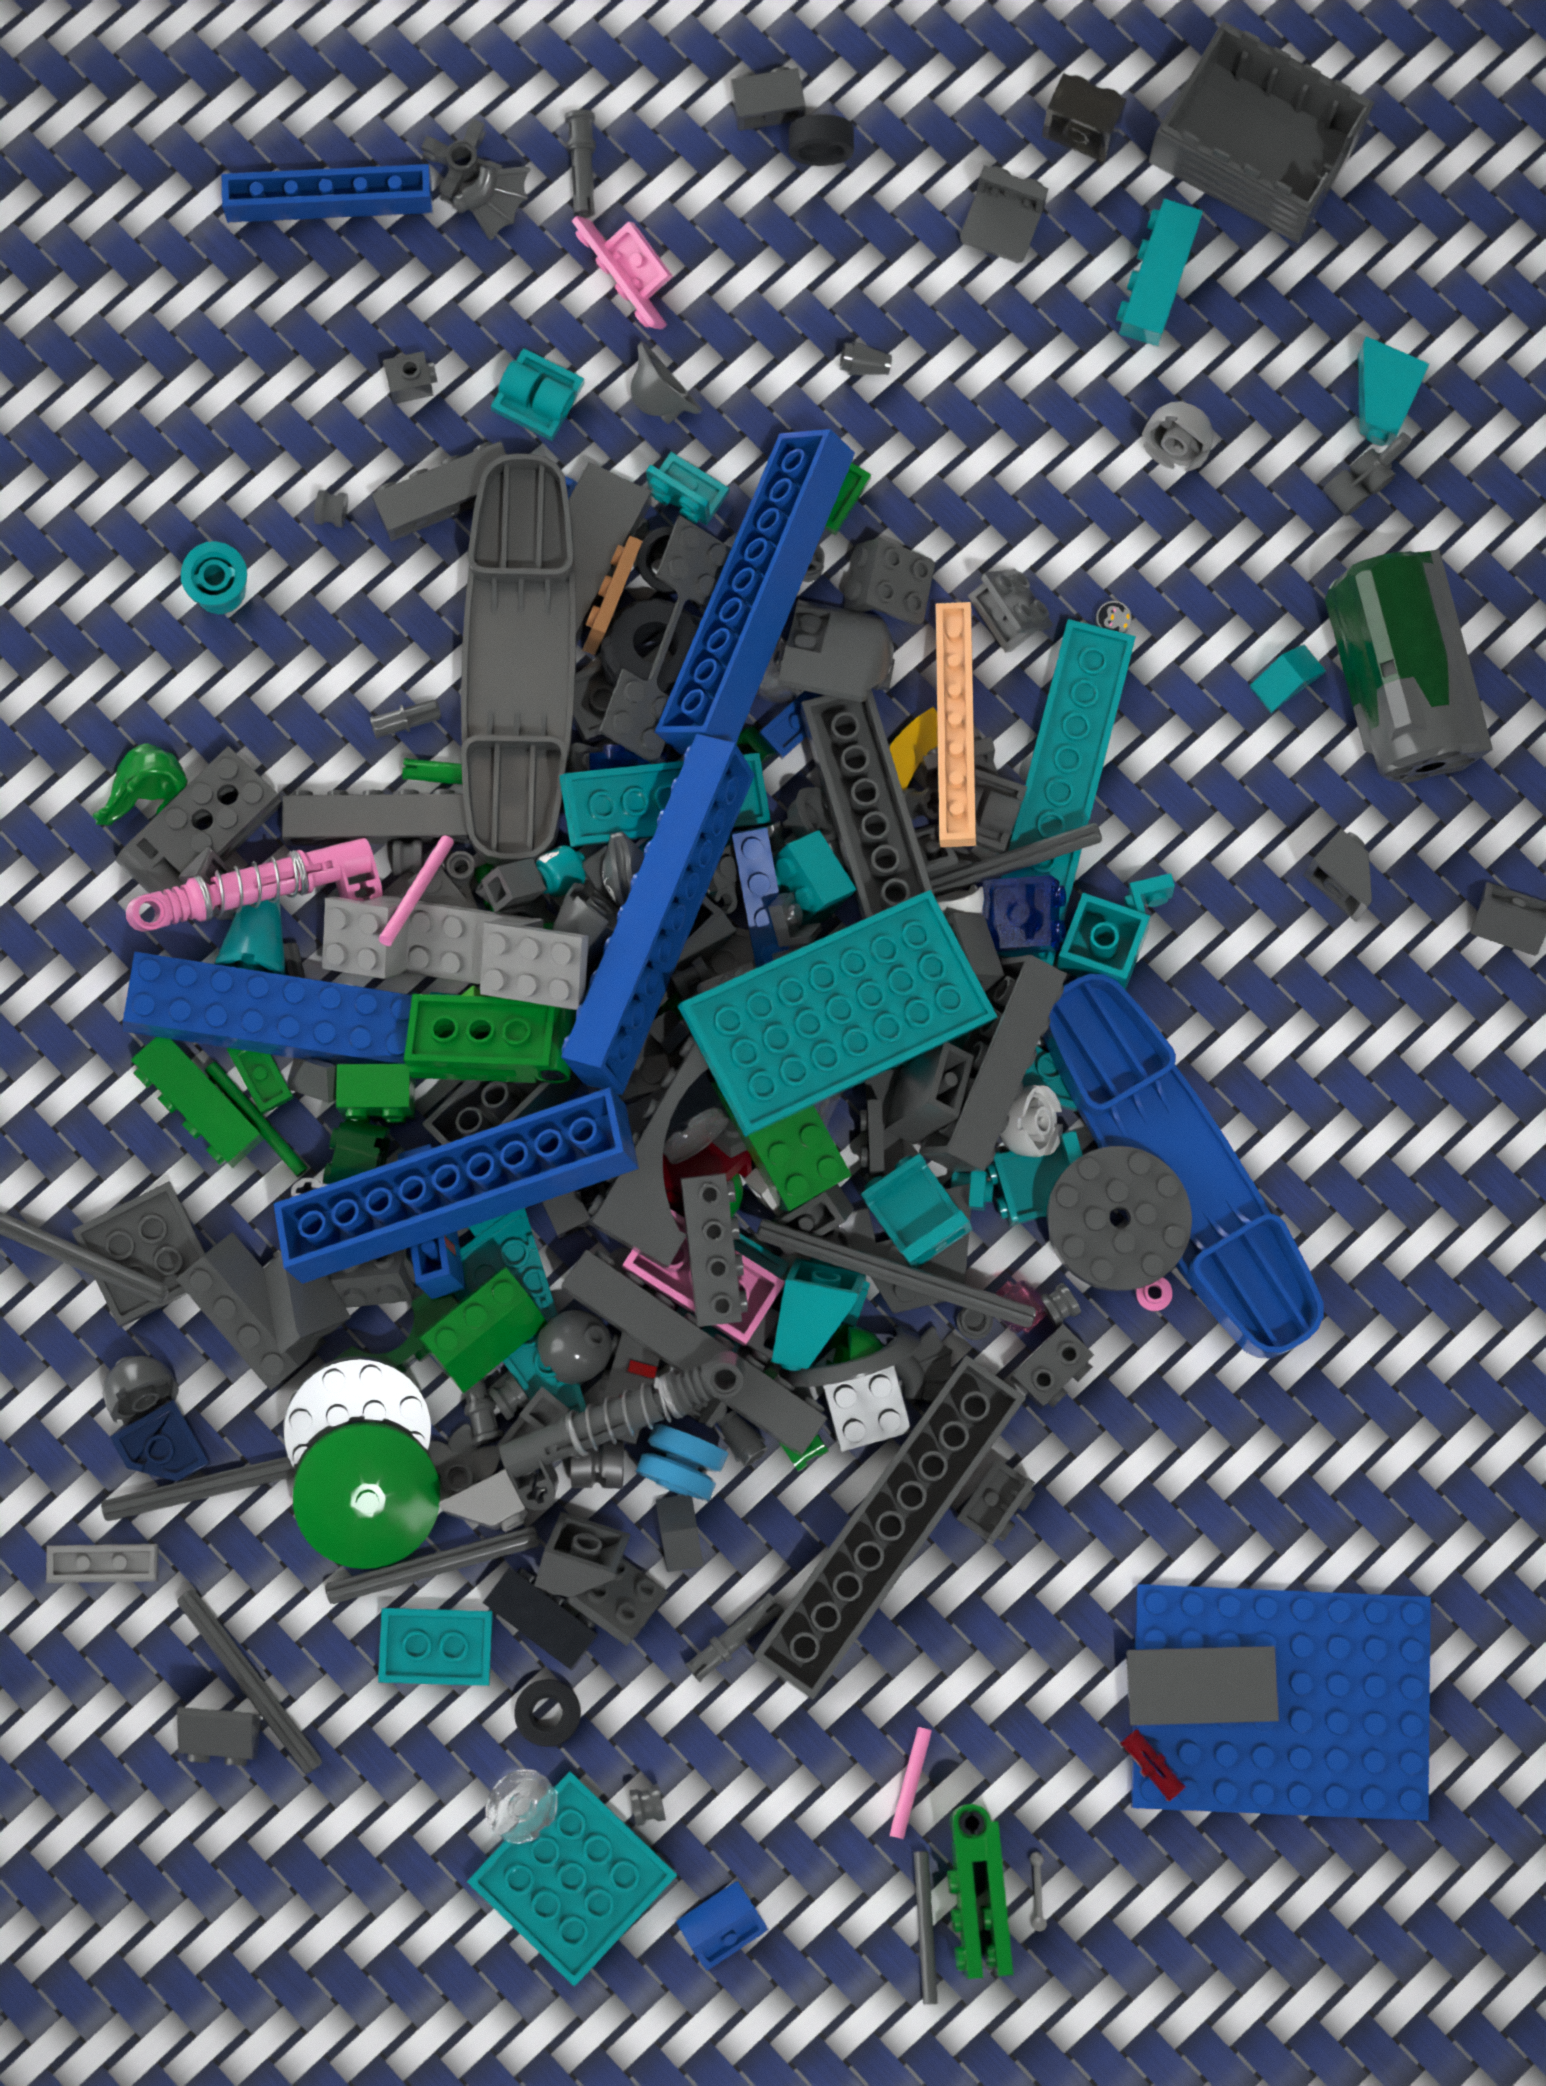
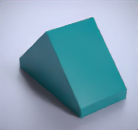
M1303 644L1282 654L1249 688L1268 711L1273 713L1322 676L1326 670Z

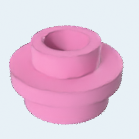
M1162 1277L1153 1284L1136 1289L1137 1301L1148 1311H1160L1170 1303L1172 1287ZM1155 1286L1160 1289V1298L1152 1299L1148 1295L1150 1287Z

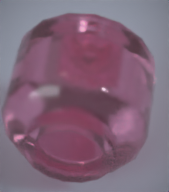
M1009 1280L995 1293V1295L1032 1306L1036 1309L1034 1322L1029 1328L1000 1319L1013 1333L1024 1331L1028 1334L1047 1315L1044 1311L1045 1306L1042 1302L1041 1294L1026 1280H1021L1015 1285Z

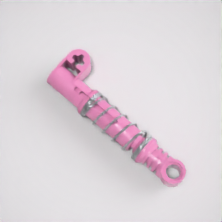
M363 837L306 853L300 849L293 850L288 853L287 858L275 860L271 856L270 862L257 865L253 861L252 867L241 870L234 866L233 872L222 875L216 870L215 876L210 879V885L201 876H194L189 878L186 884L181 885L180 888L176 886L172 887V890L164 889L163 893L156 891L132 899L126 909V919L132 928L141 932L169 926L170 922L173 925L178 924L179 920L185 922L188 918L203 922L211 920L213 915L220 918L224 911L230 909L233 912L239 913L242 906L250 905L257 908L261 901L264 900L276 903L279 897L283 895L294 898L298 893L303 896V894L312 893L313 889L317 886L333 882L336 883L340 898L366 901L381 897L383 892L371 846L367 839ZM365 873L367 881L349 885L347 878ZM365 889L367 896L357 898L355 891ZM143 903L150 904L155 911L154 919L150 923L145 922L139 915V909ZM215 906L220 911V914H216L213 911Z

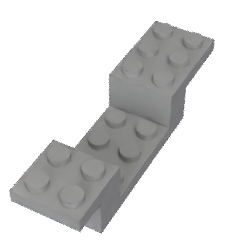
M386 895L366 901L333 896L325 898L322 969L382 979L407 972L481 984V995L577 1010L579 1005L585 1001L588 935L543 929V919L418 901L392 945L385 946L379 941V936L403 898Z

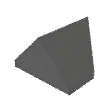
M939 823L914 830L929 878L982 860L965 846L940 847L939 833L937 832Z

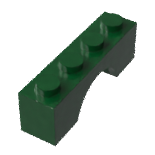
M424 1292L412 1301L414 1311L413 1328L407 1340L400 1347L384 1354H370L351 1346L332 1361L355 1356L371 1357L386 1361L406 1374L407 1369L405 1366L417 1358L419 1362H422L431 1356L417 1337L453 1308L457 1301L451 1294L431 1299Z

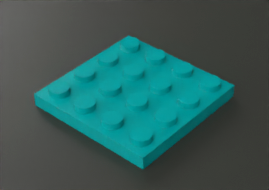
M570 1771L472 1875L467 1883L575 1987L674 1880L677 1874Z

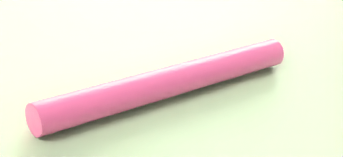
M443 835L379 936V941L383 945H392L452 848L454 841L451 837Z

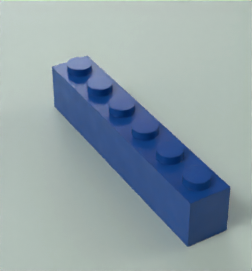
M429 164L221 174L222 208L227 223L433 213L432 179Z

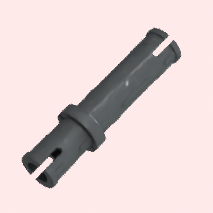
M770 1593L718 1638L713 1636L709 1640L710 1645L685 1664L698 1682H701L703 1678L723 1661L728 1663L732 1659L731 1654L784 1611Z

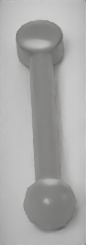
M1033 1852L1029 1858L1031 1865H1033L1035 1918L1032 1920V1927L1040 1932L1045 1930L1047 1922L1042 1914L1041 1865L1044 1862V1857L1040 1852Z

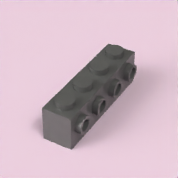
M725 1173L680 1178L696 1324L698 1327L742 1322V1313L748 1312L746 1290L739 1291L737 1276H744L742 1254H735L733 1242L734 1239H740L738 1218L731 1217L729 1203L736 1202L734 1181H727Z

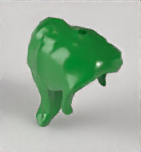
M149 743L141 744L129 751L117 768L111 794L106 805L93 813L96 825H113L114 821L123 817L133 808L138 798L152 801L163 799L164 802L156 811L158 815L188 784L186 775L177 758L170 752L163 751L161 747Z

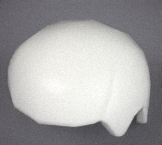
M975 884L971 885L969 891L957 890L935 898L948 923V917L952 913L983 915L985 910L983 887L978 889Z

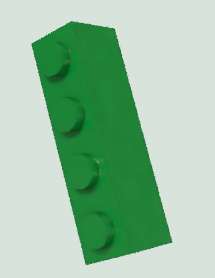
M155 1037L131 1059L138 1068L133 1074L147 1089L153 1084L162 1093L157 1099L171 1114L178 1110L186 1120L181 1125L195 1139L202 1136L210 1144L206 1151L219 1165L226 1161L232 1168L235 1167L264 1140L260 1132L171 1039Z

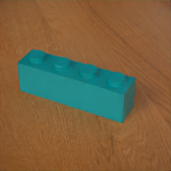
M1165 198L1160 210L1153 208L1147 229H1151L1153 232L1150 241L1143 239L1137 256L1138 260L1143 261L1139 271L1132 270L1126 289L1132 291L1129 302L1122 300L1116 321L1122 322L1119 335L1159 346L1201 220L1202 210Z

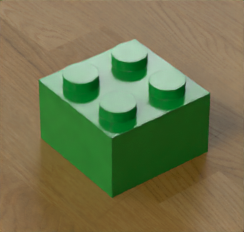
M337 1064L336 1108L343 1120L350 1119L370 1124V1120H385L387 1125H405L406 1119H415V1078H411L409 1066H406V1064Z

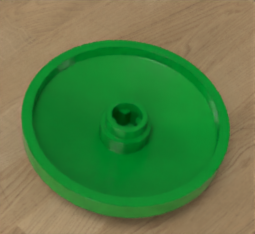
M360 1422L345 1425L320 1438L301 1460L295 1474L292 1491L295 1518L307 1542L330 1561L358 1569L390 1565L405 1558L417 1549L429 1535L435 1524L441 1496L435 1466L422 1445L406 1432L396 1427L376 1422Z

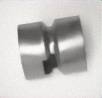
M612 1441L605 1442L598 1446V1451L590 1448L589 1454L584 1457L576 1458L571 1456V1488H592L595 1483H600L602 1488L623 1489L624 1441H617L616 1444Z

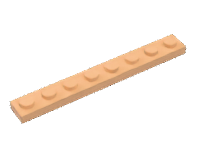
M971 602L936 604L939 842L940 847L976 846Z

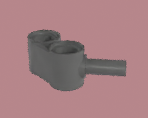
M1401 433L1382 453H1377L1374 448L1368 450L1350 467L1351 472L1347 469L1340 472L1324 487L1323 491L1345 516L1350 515L1370 496L1381 491L1394 479L1396 474L1391 469V463L1412 442L1411 438L1406 433Z

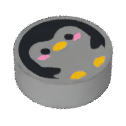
M1106 602L1097 612L1096 626L1126 633L1131 623L1130 610L1121 602Z

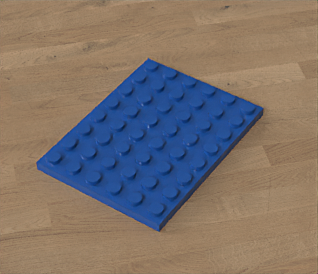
M1137 1584L1135 1650L1275 1646L1279 1721L1133 1725V1731L1138 1728L1141 1735L1158 1755L1162 1753L1166 1757L1164 1762L1186 1787L1168 1802L1149 1777L1141 1775L1139 1772L1141 1768L1132 1758L1131 1808L1429 1821L1431 1597ZM1142 1752V1754H1143V1755L1146 1757V1759L1150 1762V1760L1147 1758V1756ZM1154 1767L1156 1771L1161 1775V1777L1164 1778L1162 1774L1157 1770V1768Z

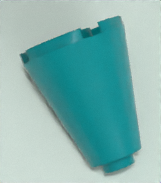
M280 899L276 903H271L268 900L261 901L257 908L250 905L242 906L241 911L235 914L216 957L215 964L286 975Z

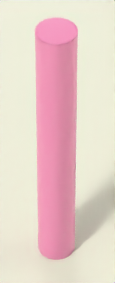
M921 1727L917 1728L889 1836L904 1839L932 1730Z

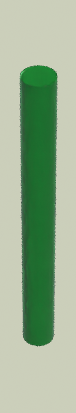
M217 1062L211 1063L205 1069V1072L244 1117L260 1132L264 1140L297 1177L305 1173L308 1167Z

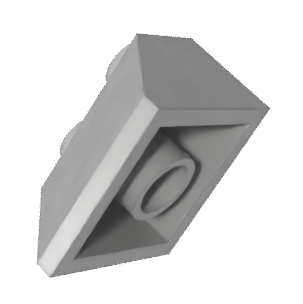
M505 1469L439 1503L441 1509L447 1515L493 1530L502 1528L505 1533L524 1524L525 1522L522 1517L529 1514Z

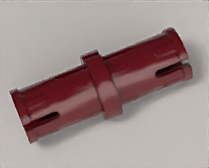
M1138 1728L1120 1742V1745L1126 1749L1141 1768L1139 1771L1143 1777L1148 1776L1168 1802L1185 1789L1186 1786L1182 1784L1164 1762L1166 1757L1162 1753L1158 1755L1141 1735ZM1142 1752L1147 1756V1758L1150 1760V1762L1146 1759V1757L1142 1754ZM1154 1767L1157 1768V1770L1162 1774L1164 1778L1161 1777V1775L1156 1771Z

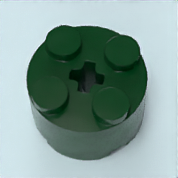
M350 1119L340 1122L339 1127L334 1128L331 1134L329 1149L335 1151L332 1163L326 1164L323 1184L329 1185L386 1165L390 1139L385 1137L390 1133V1128Z

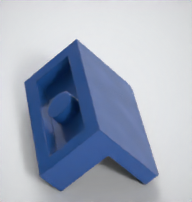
M738 1881L732 1883L676 1921L690 1948L706 1971L769 1930Z

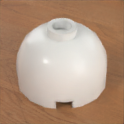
M1028 1085L1023 1087L1020 1096L1012 1103L1009 1110V1123L1005 1131L1000 1134L1001 1140L1010 1151L1017 1155L1028 1157H1041L1054 1153L1060 1143V1136L1063 1132V1124H1057L1056 1112H1062L1056 1094L1048 1086Z

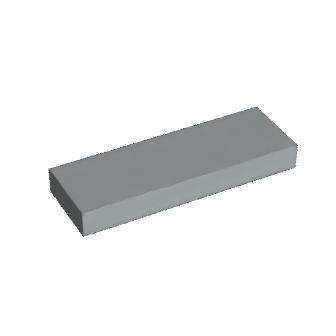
M158 1544L47 1546L46 1583L158 1582Z

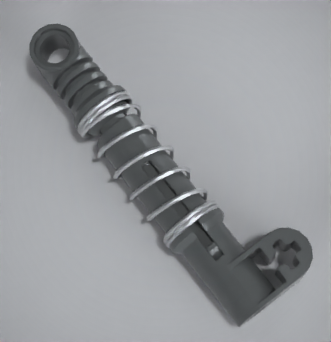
M720 1352L711 1361L702 1364V1369L696 1366L693 1368V1372L690 1369L686 1370L685 1376L683 1373L676 1374L674 1372L661 1375L658 1389L644 1381L639 1390L633 1392L626 1388L619 1398L615 1399L607 1396L604 1404L599 1406L589 1403L584 1412L578 1413L572 1410L560 1416L559 1421L501 1444L499 1451L502 1462L523 1505L534 1511L545 1510L551 1506L559 1483L557 1472L552 1463L570 1456L576 1458L584 1457L589 1454L590 1448L598 1451V1445L610 1440L616 1444V1438L628 1433L634 1437L635 1430L646 1426L652 1430L653 1423L665 1418L668 1422H671L670 1413L676 1419L682 1418L689 1414L691 1408L695 1407V1402L697 1405H701L704 1403V1400L706 1402L711 1401L712 1396L715 1399L735 1396L743 1386L745 1375L744 1361L734 1352ZM721 1369H729L735 1374V1378L723 1380L719 1378L717 1372ZM541 1468V1470H539L538 1477L536 1480V1484L538 1487L533 1488L532 1486L535 1479L534 1474L531 1473L526 1476L522 1475H525L527 1473H530Z

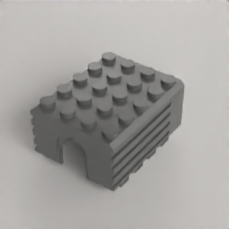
M1223 21L1158 128L1149 163L1292 241L1299 243L1362 137L1375 102L1354 92L1348 85L1338 80L1334 81L1321 74L1320 70L1307 63L1304 65L1291 58V55L1287 52L1267 45L1246 30L1243 32Z

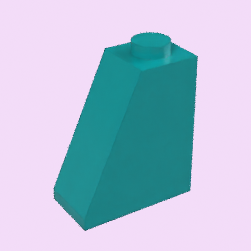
M1366 336L1358 353L1360 434L1366 436V439L1375 445L1389 446L1396 439L1429 363Z

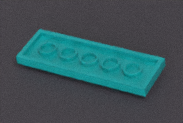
M760 753L744 754L743 756L755 776L733 828L771 823ZM684 761L564 773L560 775L559 779L571 847L608 843L610 835L618 832H623L630 840L653 838L657 829L659 813L662 809L666 808L671 796L672 782L676 777H679Z

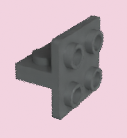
M1016 569L985 572L980 577L983 583L968 595V598L1005 653L1012 652L1036 631L1047 630L1053 625L1048 617V609L1040 600L1035 598L1029 589L1030 583L1028 579Z

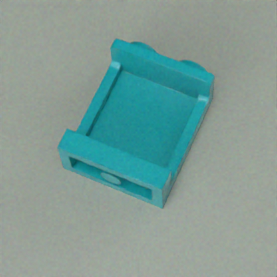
M1076 1131L1061 1134L1058 1147L1050 1155L1028 1157L1017 1155L1012 1151L1001 1154L1000 1152L995 1153L993 1161L986 1169L989 1180L994 1181V1184L998 1185L1001 1196L996 1199L998 1212L1001 1219L1007 1218L1009 1227L1047 1217L1048 1199L1056 1181L1069 1165L1083 1156Z
M921 1153L914 1157L912 1155L904 1157L896 1163L893 1172L884 1178L882 1176L875 1177L865 1185V1191L861 1193L864 1203L910 1267L916 1269L972 1231L970 1221L950 1198L926 1164Z

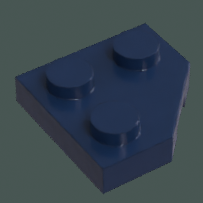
M175 1400L168 1402L110 1436L126 1468L129 1470L180 1482L211 1464Z

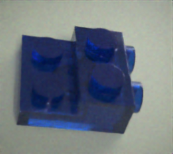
M1051 875L983 880L984 901L982 915L985 917L996 952L1019 950L1024 953L1059 951V942H1064L1066 938L1065 923L1063 920H1059V907H1064L1066 904V890L1063 885H1060L1059 880Z

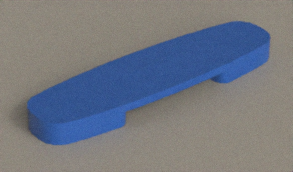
M1088 974L1065 985L1061 998L1052 1007L1049 1015L1050 1025L1042 1037L1059 1075L1098 1147L1126 1146L1146 1151L1167 1164L1182 1182L1190 1201L1192 1228L1188 1245L1175 1266L1219 1324L1244 1352L1257 1358L1272 1359L1287 1353L1308 1340L1319 1329L1324 1317V1302L1311 1272L1286 1223L1279 1216L1271 1214L1228 1140L1196 1092L1175 1065L1176 1054L1172 1046L1144 1010L1117 980L1104 974Z

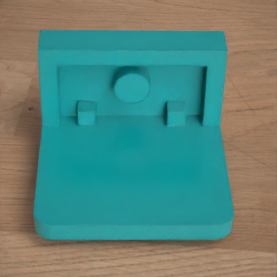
M670 452L660 469L649 465L646 470L651 496L663 505L667 506L670 502L681 509L679 513L694 524L700 521L707 526L730 492L729 487L673 452Z

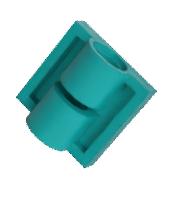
M523 348L517 360H512L506 368L499 384V392L491 404V411L553 442L583 388L585 379Z

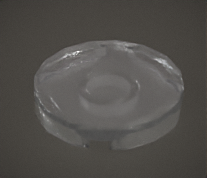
M711 1108L695 1116L687 1124L688 1128L683 1133L680 1131L675 1132L665 1143L664 1155L671 1164H678L689 1159L720 1135L729 1122L727 1116L718 1108Z
M521 1769L511 1772L499 1780L490 1792L486 1804V1820L491 1830L507 1842L521 1844L532 1841L541 1835L539 1832L545 1825L548 1827L553 1821L558 1806L557 1792L549 1780L536 1770Z

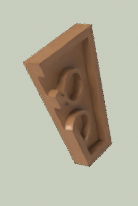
M629 536L625 547L618 544L610 563L616 566L612 577L605 575L598 595L604 598L600 608L594 605L586 622V626L591 627L582 651L594 656L596 655L642 544L641 540Z

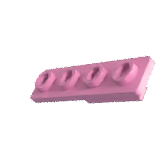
M576 216L572 222L578 229L576 231L578 239L586 247L593 249L597 255L595 261L605 273L611 274L617 282L615 285L617 292L625 300H630L637 309L634 312L637 319L647 328L651 327L662 330L666 327L667 323L650 302L649 298L668 282L673 275L637 226L632 222L626 223L606 242L590 219Z

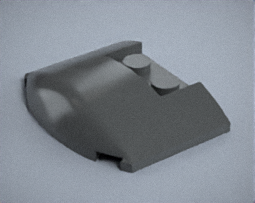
M799 599L787 646L785 647L777 685L857 702L865 701L868 693L865 691L871 688L878 691L886 681L892 666L894 645L887 624L879 615Z

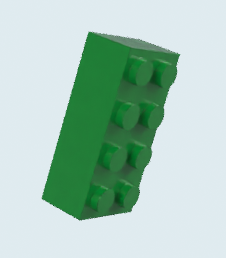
M716 1080L711 1082L780 1210L791 1211L851 1176L847 1165L814 1105L745 1137Z

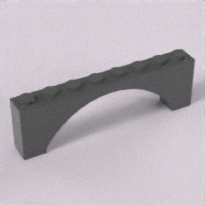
M737 969L731 976L726 973L718 985L741 976L745 972ZM691 1036L688 1037L679 1052V1055L684 1058L678 1069L676 1070L671 1067L661 1083V1087L665 1088V1091L660 1100L652 1099L642 1118L646 1119L647 1122L641 1133L635 1130L632 1134L639 1169L607 1179L606 1181L611 1185L604 1197L598 1194L587 1212L592 1215L588 1223L589 1225L662 1268L669 1267L687 1234L678 1229L665 1191L663 1177L665 1136L670 1119L679 1100L688 1087L709 1068L695 1039Z

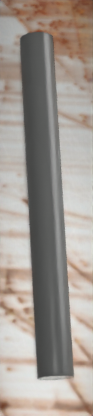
M928 1851L914 1852L922 1995L923 2004L927 2005L938 2004L929 1854Z

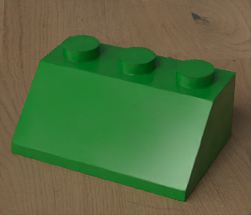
M501 1267L417 1338L464 1394L547 1325V1321L506 1267Z

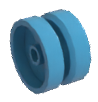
M655 1423L648 1442L651 1447L666 1454V1457L653 1453L642 1454L635 1472L656 1482V1485L669 1491L709 1502L716 1483L713 1478L698 1471V1468L710 1472L722 1471L728 1452L685 1432Z

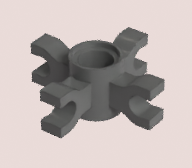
M471 119L464 139L455 141L450 146L426 136L421 146V149L424 151L423 158L448 166L449 172L439 188V192L442 193L440 197L442 201L454 205L452 199L455 195H458L462 183H468L476 177L478 178L480 166L503 169L502 165L477 158V150L486 135V131H483L484 123ZM460 158L471 160L464 166L455 164V161Z

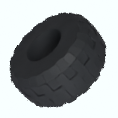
M656 598L637 600L622 607L615 613L601 642L600 653L601 667L605 673L606 680L614 689L622 669H626L642 680H648L654 663L642 659L634 648L644 642L661 644L675 606L674 602ZM683 608L668 647L672 658L662 663L657 677L658 688L668 696L671 694L699 627L696 618Z

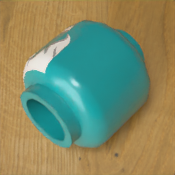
M560 845L541 854L536 859L535 865L541 873L543 883L547 889L543 893H548L553 897H561L567 894L574 883L584 884L586 874L582 865L586 860L585 856L580 851H575L567 845Z

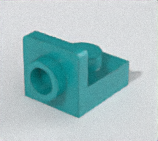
M1172 874L1131 882L1128 894L1124 896V906L1146 914L1144 904H1148L1149 907L1165 904L1168 902V899L1172 898L1175 888Z

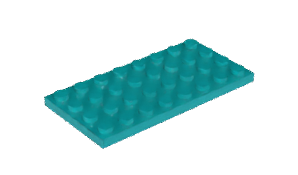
M931 889L685 1000L678 1005L689 1030L745 1137L988 1024L997 1018L989 999Z

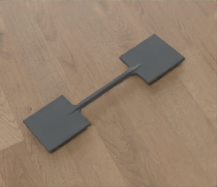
M682 516L677 517L656 574V578L676 590L678 598L649 678L645 681L626 669L621 670L599 730L603 735L652 764H658L665 741L654 732L669 699V696L658 688L657 677L682 608L688 599L707 608L731 550L729 546Z

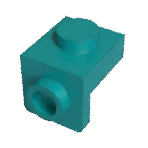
M972 1171L971 1174L954 1172L951 1179V1188L970 1184L969 1208L975 1211H985L986 1202L992 1203L994 1181H988L987 1172Z

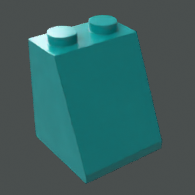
M795 1258L785 1280L772 1362L779 1363L782 1368L792 1371H798L801 1368L808 1369L856 1303L866 1275L840 1266Z

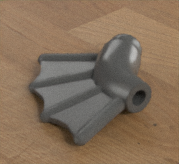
M480 166L476 182L461 190L462 194L453 197L452 200L456 210L459 213H464L470 209L487 238L493 240L502 227L514 224L517 207L524 200L528 199V195L525 193L524 182L530 172V168L496 169L491 166Z
M931 1326L920 1337L922 1345L915 1354L894 1365L896 1374L904 1382V1399L923 1400L932 1404L954 1373L951 1366V1354L953 1351L940 1341L935 1326Z

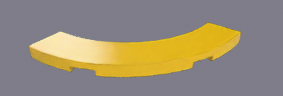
M934 707L919 715L905 727L889 747L902 791L908 788L914 773L923 762V756H927L930 750L938 747L937 711Z

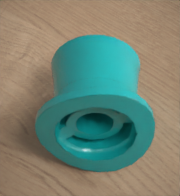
M217 541L205 542L192 549L184 559L181 567V583L187 595L203 609L214 614L229 613L242 603L246 594L248 576L245 561L240 553L226 543Z

